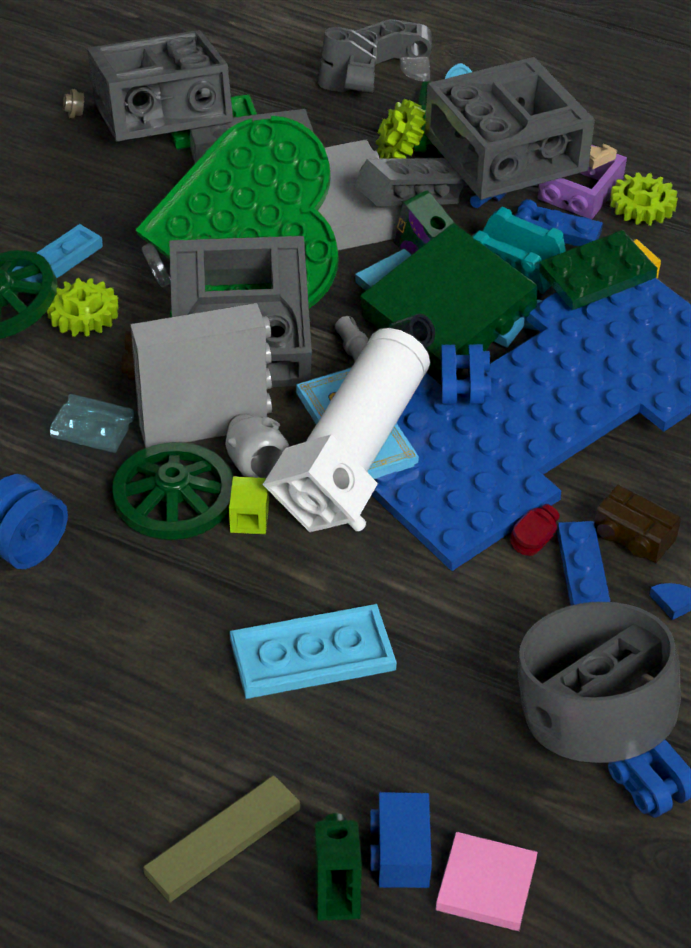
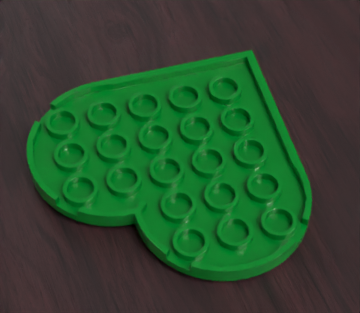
M271 116V119L255 121L252 118L244 120L229 128L215 141L138 226L136 232L138 236L169 259V240L304 236L308 304L310 309L324 297L331 287L336 276L339 261L334 232L325 217L318 211L326 199L331 180L326 150L319 138L309 128L295 120L280 116Z

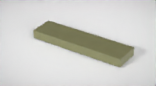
M273 775L143 867L144 875L170 903L299 811L300 801Z

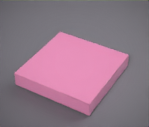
M456 832L438 895L436 910L519 931L538 852Z

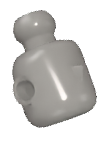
M241 414L233 418L229 424L225 442L229 457L244 477L267 478L285 448L289 447L288 441L278 430L280 424L272 418Z

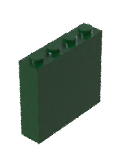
M452 223L361 294L362 316L378 329L388 328L393 322L416 314L426 315L433 323L435 329L433 343L425 347L430 359L428 369L441 379V345L455 344L456 355H468L469 344H483V351H486L490 344L498 338L499 334L501 336L506 335L512 329L514 322L521 317L529 316V313L536 308L537 285L455 223ZM456 368V374L460 373L464 368Z

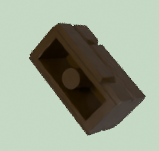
M617 485L609 494V497H606L598 506L594 524L596 532L603 539L615 541L628 548L636 557L647 558L657 564L666 550L676 541L681 517Z

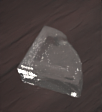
M400 57V68L404 74L415 80L430 82L428 57Z
M151 243L143 246L142 251L159 286L163 288L171 284V279L155 246Z

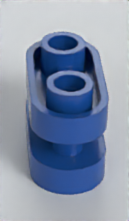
M455 344L441 345L442 404H456L457 394H469L470 404H484V397H491V376H484V372L490 371V352L483 351V344H469L468 355H456ZM456 368H468L469 380H457Z
M666 740L639 756L622 761L609 762L608 764L609 772L618 784H623L633 796L637 808L644 814L647 813L656 818L672 809V799L678 803H684L691 799V769Z

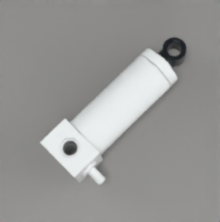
M416 314L393 322L388 328L379 329L372 334L307 441L285 448L263 483L271 494L309 532L347 523L355 531H361L365 528L366 521L360 514L378 484L367 472L430 365L429 354L425 347L433 343L435 329L433 323L426 315Z

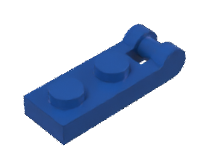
M530 199L523 200L518 207V213L514 215L547 230L551 228L561 230L564 243L577 247L599 239L603 222L591 220L590 218L538 207Z

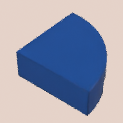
M664 583L651 587L649 596L672 620L691 611V588L674 583Z

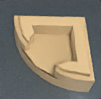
M603 144V148L591 146L589 167L595 169L616 159L617 150Z

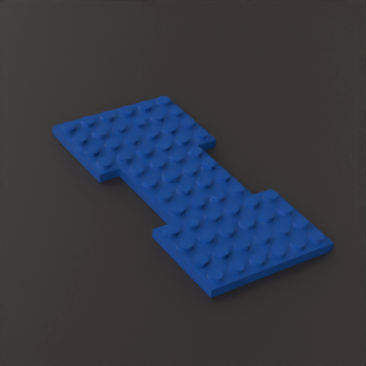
M657 278L575 310H571L557 292L539 302L536 308L526 317V321L541 333L490 363V371L484 372V376H491V397H484V404H470L469 394H457L456 404H442V386L427 373L424 375L397 421V425L419 456L418 463L414 464V467L398 472L395 471L374 479L378 484L372 496L451 571L455 570L511 533L514 525L528 510L541 508L544 504L552 506L561 500V490L544 476L545 473L639 412L663 432L691 414V304Z

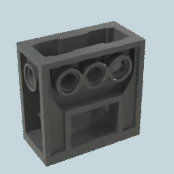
M201 30L87 48L94 102L116 141L233 122L228 64Z
M535 57L428 83L425 135L480 200L588 171L595 119Z
M304 236L169 240L172 317L257 303L262 317L267 316L270 322L271 337L266 338V342H268L270 347L271 361H280L266 364V368L270 371L272 387L297 386V384L309 381L311 378L312 348ZM271 283V289L205 291V285Z

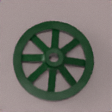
M13 250L0 253V339L15 335L30 327L45 314L55 298L57 292L56 275L49 262L35 252ZM16 266H25L24 268L13 271V269ZM39 273L42 274V283L21 281L24 278ZM18 292L38 294L28 307L17 297ZM9 304L18 315L1 322V307Z
M182 442L153 445L133 454L118 469L112 486L114 506L124 523L143 535L167 540L194 537L215 527L228 514L233 475L221 457L204 447ZM169 460L168 463L162 466L154 464L160 461ZM180 460H187L195 463L184 467L182 464H180ZM211 471L219 482L196 477V475ZM138 472L153 476L130 483ZM193 489L217 494L219 497L214 505L209 508ZM152 490L136 509L132 507L127 499L128 496ZM160 500L167 503V522L146 517ZM186 500L199 516L178 521V503Z

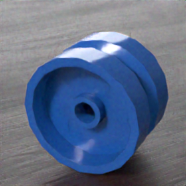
M13 474L0 480V557L16 569H28L39 564L58 545L66 529L68 512L67 506L49 491H44L29 477Z

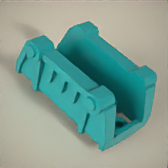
M500 207L490 216L483 231L479 230L472 235L473 238L534 282L541 294L546 292L551 285L539 272V261L566 252L561 230L542 228L513 216L511 210L505 207Z

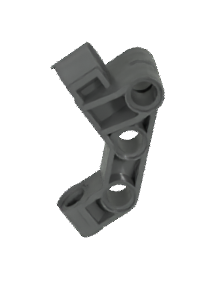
M391 19L356 31L347 28L330 27L325 30L317 83L320 87L332 91L346 92L355 90L373 93L375 65L392 58L412 61L427 59L432 50V32L427 26L419 23ZM416 41H422V42H424V43H423V44H416V43H414V42H416Z

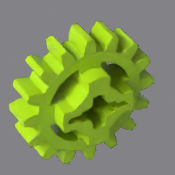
M403 99L402 103H396L395 110L389 109V117L382 120L378 130L380 138L376 141V145L379 146L377 152L380 155V159L406 158L407 154L412 156L414 145L419 146L424 134L421 127L426 123V119L422 118L426 112L421 109V105L411 100Z
M636 173L633 178L629 175H624V181L617 179L615 186H612L610 206L616 208V215L624 214L625 221L631 218L635 219V224L637 225L641 221H646L648 225H652L653 220L663 223L664 217L671 218L672 212L676 210L677 190H672V183L663 184V177L653 179L651 173H648L646 177Z
M77 278L72 285L65 281L63 282V289L57 288L55 298L47 310L48 319H51V325L53 327L59 326L61 333L72 330V336H76L79 332H84L85 336H90V331L95 330L101 333L103 325L111 327L112 319L118 318V297L114 295L112 287L106 289L105 282L103 281L95 285L93 278H90L87 283Z

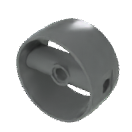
M587 602L568 606L548 614L536 622L524 636L520 645L518 661L521 705L531 733L548 750L560 756L582 762L605 763L622 761L650 751L663 742L674 729L681 702L680 662L671 631L655 615L628 604ZM644 674L653 677L650 682L637 689L620 693L622 689Z

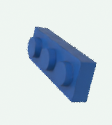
M594 521L558 522L557 536L570 605L587 602H611Z

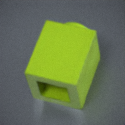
M233 476L229 505L230 533L266 534L269 509V490L263 485L266 478Z

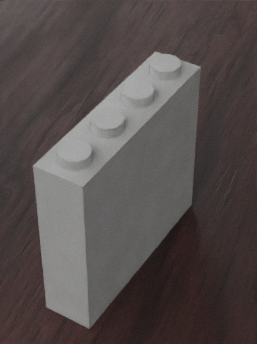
M367 139L325 147L329 157L331 180L326 199L318 211L330 224L336 238L338 250L395 239L402 206L378 207L354 186L366 159H379L378 152L376 150L373 151Z
M257 303L131 324L139 427L145 448L162 443H186L225 436L228 433L230 422L238 415L249 414L254 417H267V413H272L271 399L269 393H267V389L272 388L270 371L266 368V364L271 363V351L268 342H266V338L271 337V327L268 317H262Z

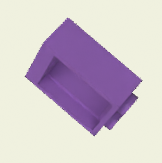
M616 154V159L595 169L588 167V171L581 172L580 174L599 180L592 189L564 178H559L539 184L538 199L592 220L611 197L612 186H615L616 180L624 179L627 157Z

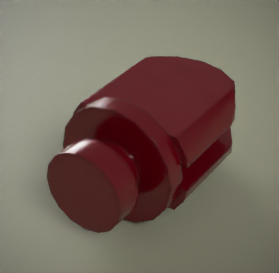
M544 504L541 508L528 510L513 527L510 538L513 548L522 555L533 556L537 554L554 536L553 534L557 530L556 522L560 519L558 511L549 504Z

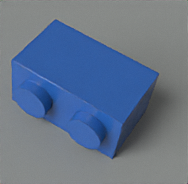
M379 793L378 809L370 810V834H378V845H371V871H379V887L429 888L432 867L429 793Z

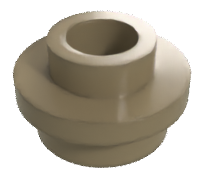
M71 89L70 94L64 95L63 111L68 112L69 118L82 116L84 93L77 92V89Z

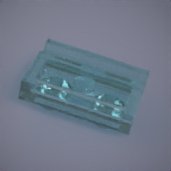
M69 394L67 404H63L50 426V434L53 438L116 453L128 431L129 423L134 421V409Z

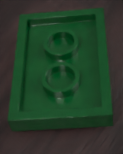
M623 230L539 261V272L571 310L657 278L658 269Z

